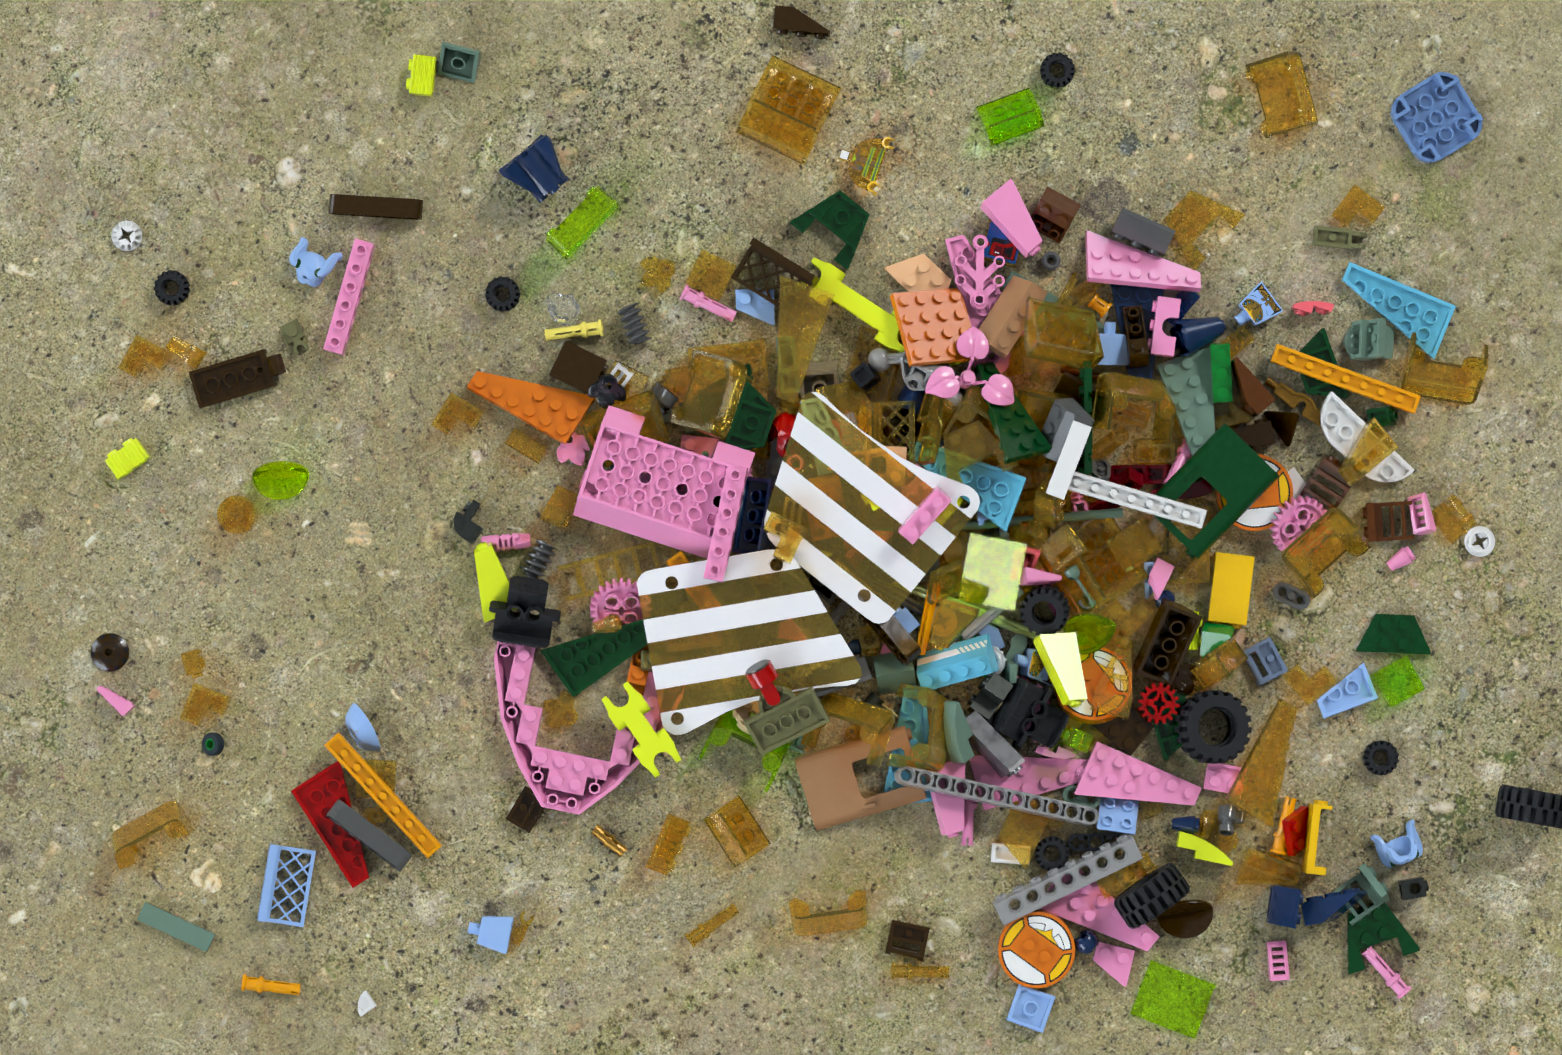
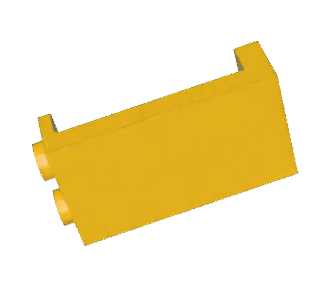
M1221 552L1214 553L1215 563L1206 621H1211V623L1215 624L1227 623L1237 629H1241V625L1246 626L1255 557Z
M1314 800V803H1309L1308 805L1309 810L1301 872L1326 876V867L1315 865L1321 809L1332 810L1333 806L1328 805V801Z

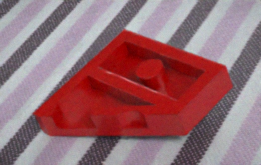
M1300 806L1282 820L1288 856H1295L1305 847L1308 806Z

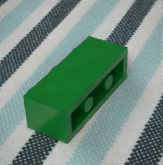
M1211 343L1213 402H1233L1230 343Z

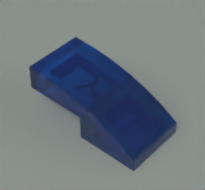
M1180 291L1174 297L1181 299L1178 319H1182L1201 297L1197 292ZM1167 319V321H1168L1170 324H1171V322H1172L1173 320H1176V319Z

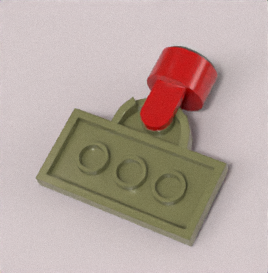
M767 659L753 664L746 670L745 676L754 690L760 689L762 693L758 706L760 713L744 720V725L761 755L830 722V717L812 686L794 694L791 689L785 686L774 685L773 681L778 677V673L771 661Z

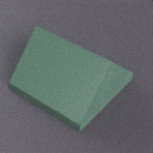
M442 42L437 74L475 83L482 54L478 50Z
M892 652L872 656L879 694L917 686L913 661L908 665H903Z

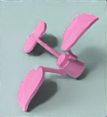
M970 327L957 340V350L960 355L965 358L971 357L966 370L960 376H955L954 370L951 367H939L931 374L926 384L925 392L927 394L941 398L954 397L960 387L968 389L971 385L985 384L981 394L986 401L1001 406L1014 403L1013 386L1006 376L995 374L989 378V381H975L976 376L971 371L974 358L984 359L989 351L986 336L975 327Z

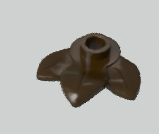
M1190 663L1182 664L1169 691L1179 690L1185 694L1193 693L1194 683L1192 678L1200 673L1198 668Z

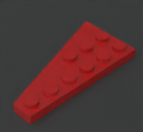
M336 761L291 790L346 879L354 888L370 878L361 842L326 816L338 799L352 808L342 765L339 761Z

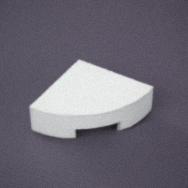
M367 990L360 995L358 1000V1013L360 1017L377 1006Z

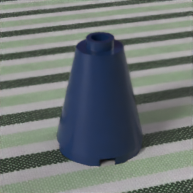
M1219 317L1176 319L1171 322L1174 325L1170 328L1171 337H1176L1175 349L1179 348L1181 351L1178 354L1181 357H1186L1221 337L1226 330V325Z

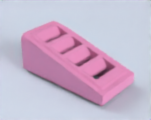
M1426 493L1407 497L1408 501H1412V505H1409L1413 533L1422 536L1436 532L1434 518ZM1422 500V504L1415 505L1414 502ZM1423 508L1422 512L1417 513V510Z
M1029 567L1018 570V580L1021 586L1054 585L1062 580L1060 575Z
M104 686L96 688L122 716H126L136 707L134 703Z
M1286 940L1267 942L1269 980H1290ZM1271 947H1282V951H1272ZM1272 955H1283V958L1272 959ZM1273 963H1283V966L1273 967ZM1284 970V974L1274 975V971Z

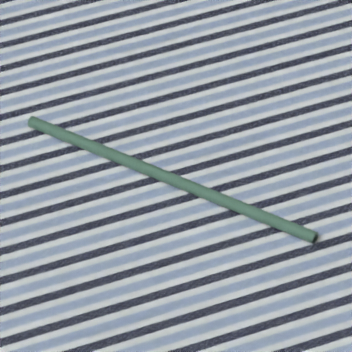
M1123 508L1012 517L1009 527L1123 517ZM989 519L984 521L985 524L982 526L978 525V520L960 521L949 532L998 528V526ZM893 527L872 528L870 530L893 531Z

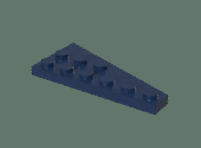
M1110 284L1119 333L1125 334L1122 308L1142 305L1148 342V338L1152 339V331H1149L1150 320H1154L1155 312H1152L1153 300H1157L1158 296L1163 297L1164 289ZM1149 355L1148 366L1129 368V363L1126 365L1131 391L1150 393L1155 355Z

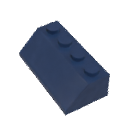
M747 477L732 552L745 554L762 550H777V547L768 538L764 527L767 510L782 520L786 493L775 485L776 480ZM781 523L777 524L774 529L775 533L778 536L780 532Z

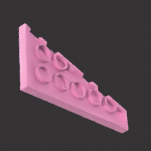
M1096 741L1074 794L1195 805L1201 787Z
M1079 869L1080 874H1085L1083 871ZM1065 874L1062 877V882H1069L1071 875ZM1096 882L1040 908L1145 951H1148L1160 937L1145 924L1135 929L1128 927L1114 906L1115 898ZM1054 883L1049 887L1047 891L1053 889Z

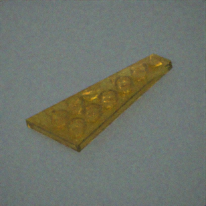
M781 275L776 397L795 404L835 295Z
M1283 699L1277 701L1225 800L1272 828L1274 825V811L1277 810L1278 805L1276 803L1278 792L1281 791L1286 766L1285 757L1290 747V744H1288L1290 733L1293 731L1297 708Z

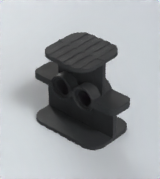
M524 576L510 578L507 602H490L489 611L495 613L492 638L495 641L537 648H547L549 646L553 622H559L561 611L545 608L549 583L543 579ZM518 608L520 611L514 612L511 609ZM535 610L538 611L539 614L533 615L530 613V611Z
M1018 677L1017 682L1012 684L1014 686L1007 694L1005 700H1003L991 725L995 730L1014 740L1012 747L1017 750L1022 748L1027 737L1051 749L1056 745L1060 735L1063 733L1068 723L1069 715L1047 703L1053 692V687L1045 684L1041 689L1027 680ZM1037 704H1040V711L1038 713H1034V707ZM1031 721L1030 729L1025 730L1026 722Z

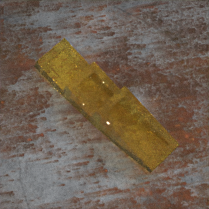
M925 392L917 417V421L922 424L917 442L922 444V448L917 462L922 465L936 462L943 425V398Z

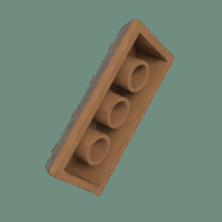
M1013 275L979 328L988 340L990 351L1005 360L1048 292L1031 281Z

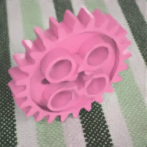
M1298 495L1296 500L1291 497V503L1284 501L1285 507L1278 506L1280 512L1273 513L1277 518L1271 519V522L1275 525L1270 527V530L1274 531L1270 536L1275 539L1273 543L1278 546L1277 548L1280 551H1283L1286 555L1290 554L1292 557H1295L1297 554L1302 558L1303 553L1310 556V550L1316 553V546L1322 547L1321 540L1327 541L1324 534H1330L1326 530V527L1331 526L1330 523L1326 522L1330 519V516L1326 514L1327 509L1323 507V504L1314 498L1311 499L1308 496L1303 498ZM1303 510L1302 515L1298 517L1299 512ZM1290 525V528L1285 531V528Z
M620 578L619 582L612 579V584L605 581L606 587L599 585L600 592L594 591V597L590 598L592 603L589 604L590 616L593 617V623H597L598 629L603 627L604 631L651 617V597H649V594L639 596L637 581L631 584L630 578L626 582H623V578Z

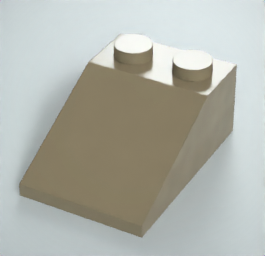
M837 361L799 364L801 401L817 397L812 392H818L841 412ZM822 401L831 418L830 420H842L841 415Z

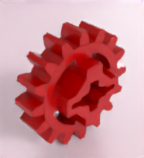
M1160 682L1158 687H1156L1155 683H1151V689L1146 686L1144 687L1146 693L1140 692L1143 698L1137 700V702L1142 703L1138 710L1144 711L1141 716H1148V722L1154 719L1155 724H1158L1159 720L1165 724L1166 718L1172 720L1171 714H1177L1174 709L1175 707H1180L1179 704L1175 703L1179 697L1173 696L1176 692L1175 690L1169 691L1170 685H1166L1163 688V684ZM1156 691L1155 696H1153L1151 699H1147L1150 693ZM1164 692L1169 695L1171 701L1165 699ZM1158 698L1163 702V706H1159V709H1157V705H1154V701H1158ZM1146 705L1153 709V715L1147 710ZM1170 708L1165 715L1161 716L1164 709Z

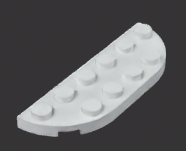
M1332 391L1327 395L1320 414L1322 431L1328 442L1360 473L1375 481L1395 482L1404 479L1414 471L1399 454Z

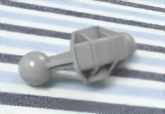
M875 348L868 356V364L876 372H884L892 364H901L903 380L906 386L913 391L926 390V384L931 374L937 368L942 367L940 364L909 367L905 350L902 353H890L885 348ZM960 391L952 398L939 397V405L946 412L953 413L962 407L963 396Z

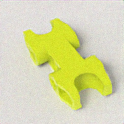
M627 681L623 684L629 695L628 703L625 706H615L607 696L601 700L607 709L609 718L619 732L626 727L632 732L639 743L632 751L640 763L656 778L660 775L654 764L655 756L658 753H669L677 763L682 759L677 752L674 741L663 727L657 732L654 731L644 714L651 710L650 706L643 696Z

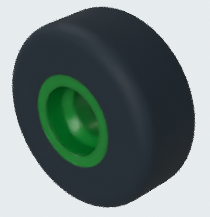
M219 733L206 734L202 740L203 751L209 756L219 755L224 749L222 736Z

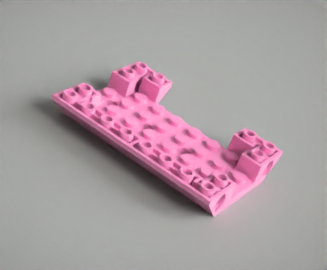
M608 406L578 494L573 515L707 559L719 508L713 504V500L716 496H721L728 464L746 467L749 469V474L755 453L719 441L713 458H709L641 436L640 433L646 417ZM606 460H611L614 463V468L611 471H605L603 468V463ZM648 472L651 475V480L648 483H642L640 481L641 473ZM679 484L687 486L688 491L685 495L677 493L676 488Z

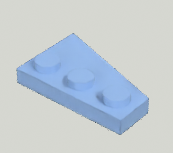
M1362 663L1317 700L1323 719L1378 699L1365 664Z

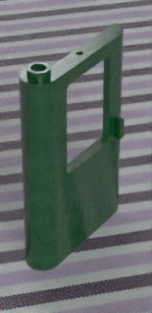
M1225 423L1154 494L1176 501L1199 477H1203L1227 500V504L1193 539H1188L1169 519L1153 515L1187 548L1185 552L1192 559L1195 557L1200 559L1280 477Z

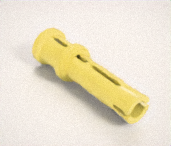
M598 319V322L586 323L583 321L580 325L545 329L546 341L579 336L585 339L588 336L594 335L604 336L602 319Z

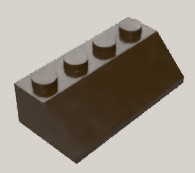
M1163 598L1133 664L1136 673L1172 686L1199 627L1202 616L1182 604Z

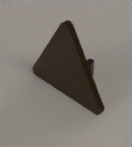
M1265 411L1264 416L1268 421L1271 420L1272 427L1284 444L1289 447L1292 443L1300 415L1293 412Z

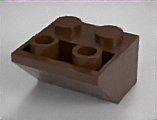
M1047 186L1031 218L1039 233L1060 243L1081 204Z

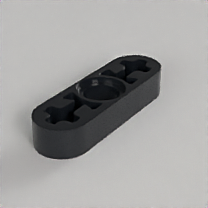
M1115 832L1075 833L1069 836L1067 844L1073 851H1097L1104 844L1103 836H1107L1106 840H1111L1113 836L1118 838L1121 835ZM1084 836H1088L1086 840L1088 848H1084L1085 844H1078V848L1071 844L1074 837H1078V840H1085ZM1094 836H1098L1101 840V844L1098 847L1090 845V839Z

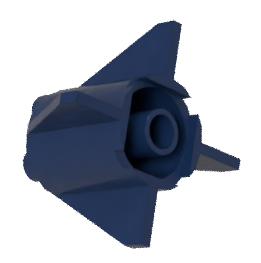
M541 134L523 152L498 170L503 177L530 191L539 203L548 197L547 193L551 195L560 188L558 184L561 186L569 179L560 168L552 140L547 134L545 136Z

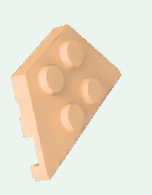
M924 253L892 264L884 269L907 292L948 289L951 279Z

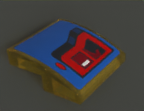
M989 219L985 233L988 245L984 249V260L993 262L996 256H1002L1005 259V266L1016 268L1020 251ZM1001 258L996 259V263L1002 265L1003 260Z

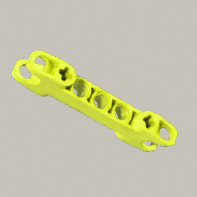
M813 257L811 263L821 271V277L818 284L814 285L808 294L810 298L824 307L829 300H832L879 331L874 337L878 343L889 350L898 353L904 352V346L899 343L900 332L894 310L889 314L842 283L846 276L844 272L830 263ZM804 282L796 283L803 290L807 287V284Z

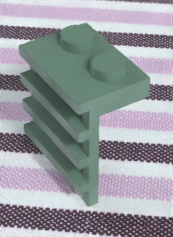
M1365 863L1358 867L1360 873L1333 891L1341 892L1346 888L1352 889L1351 884L1355 881L1363 891H1367L1366 895L1373 905L1367 908L1360 899L1358 903L1364 910L1360 915L1357 914L1353 907L1349 908V911L1355 917L1349 922L1351 925L1361 921L1363 917L1371 914L1373 910L1378 909L1380 905L1390 900L1387 893L1389 891L1388 887L1383 881L1379 883L1376 879L1378 875L1371 866L1368 868Z

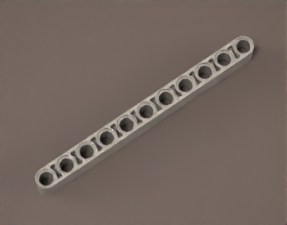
M910 766L901 767L894 774L895 781L900 785L1083 826L1093 825L1099 819L1098 811L1092 807ZM903 770L906 771L909 775L907 781L903 780L901 777V773ZM921 775H925L927 778L925 785L920 782ZM939 779H943L945 781L944 789L939 787ZM958 783H961L964 787L962 793L957 791ZM977 787H979L982 790L981 797H978L975 794V789ZM995 791L1000 794L999 801H996L993 797ZM1014 795L1017 796L1019 799L1017 805H1014L1012 803V797ZM1032 799L1037 803L1035 810L1030 806ZM1050 803L1055 807L1054 813H1051L1048 809ZM1068 808L1073 810L1072 817L1067 815ZM1086 812L1091 814L1090 821L1085 819Z

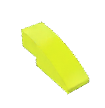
M1178 831L1176 846L1194 850L1193 858L1229 866L1233 865V862L1214 845L1192 834Z

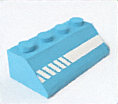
M989 633L926 651L925 655L917 656V677L922 693L999 671Z

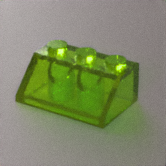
M1030 88L976 107L983 130L991 146L1045 127L1041 110Z

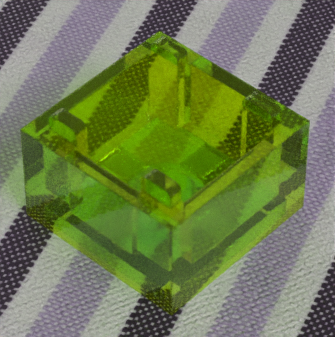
M1403 655L1370 673L1388 707H1393L1425 690L1407 655Z

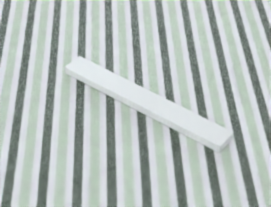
M1074 472L1068 490L1200 529H1202L1207 510L1079 472Z

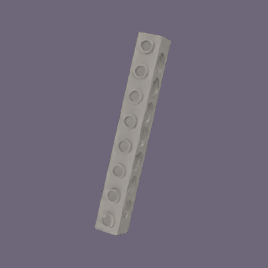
M1127 834L1122 835L1112 844L1105 843L1095 852L1089 851L1084 853L1079 860H1070L1060 869L1053 868L1047 872V875L1041 878L1040 876L1032 878L1030 883L1025 886L1021 884L1014 887L1012 892L1008 894L1001 893L997 895L992 903L1002 924L1006 925L1143 859L1131 834L1128 836ZM1117 849H1123V854L1120 857H1114V852ZM1099 858H1106V862L1104 865H1097V860ZM1082 866H1088V872L1085 874H1080L1079 869ZM1065 874L1071 875L1069 882H1062V877ZM1047 883H1054L1052 890H1044ZM1030 891H1036V897L1033 899H1028L1027 894ZM1013 899L1019 900L1018 906L1010 907V902Z

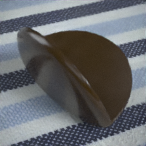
M1182 900L1158 915L1157 920L1161 928L1169 935L1183 939L1193 938L1202 934L1210 926L1213 919V906L1204 900Z

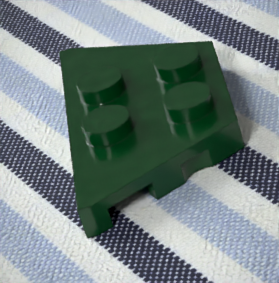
M1325 328L1320 329L1299 351L1338 366ZM1299 373L1306 394L1327 396L1332 391L1339 398L1346 399L1349 397L1345 389Z
M747 381L725 441L727 444L745 450L765 446L777 411Z
M1375 614L1359 645L1356 647L1358 652L1431 654L1414 615Z
M1156 691L1150 693L1147 699H1151L1153 696H1155ZM1164 692L1165 699L1171 701L1169 695ZM1173 694L1174 697H1179L1175 701L1176 704L1180 706L1186 704L1184 695ZM1158 698V701H1154V705H1157V709H1159V706H1163V702ZM1147 705L1148 711L1153 715V709ZM1175 707L1174 710L1177 714L1172 713V720L1166 718L1165 724L1161 720H1159L1158 724L1154 723V719L1151 720L1163 760H1167L1182 746V743L1177 742L1176 738L1179 737V734L1174 730V727H1178L1175 717L1180 715L1181 712L1178 710L1180 707ZM1170 708L1164 709L1161 716L1165 715Z

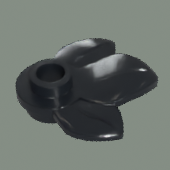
M604 374L598 382L589 387L588 396L597 397L600 407L607 409L608 406L614 404L615 400L624 402L626 400V390L622 385L618 384L617 379L612 374Z

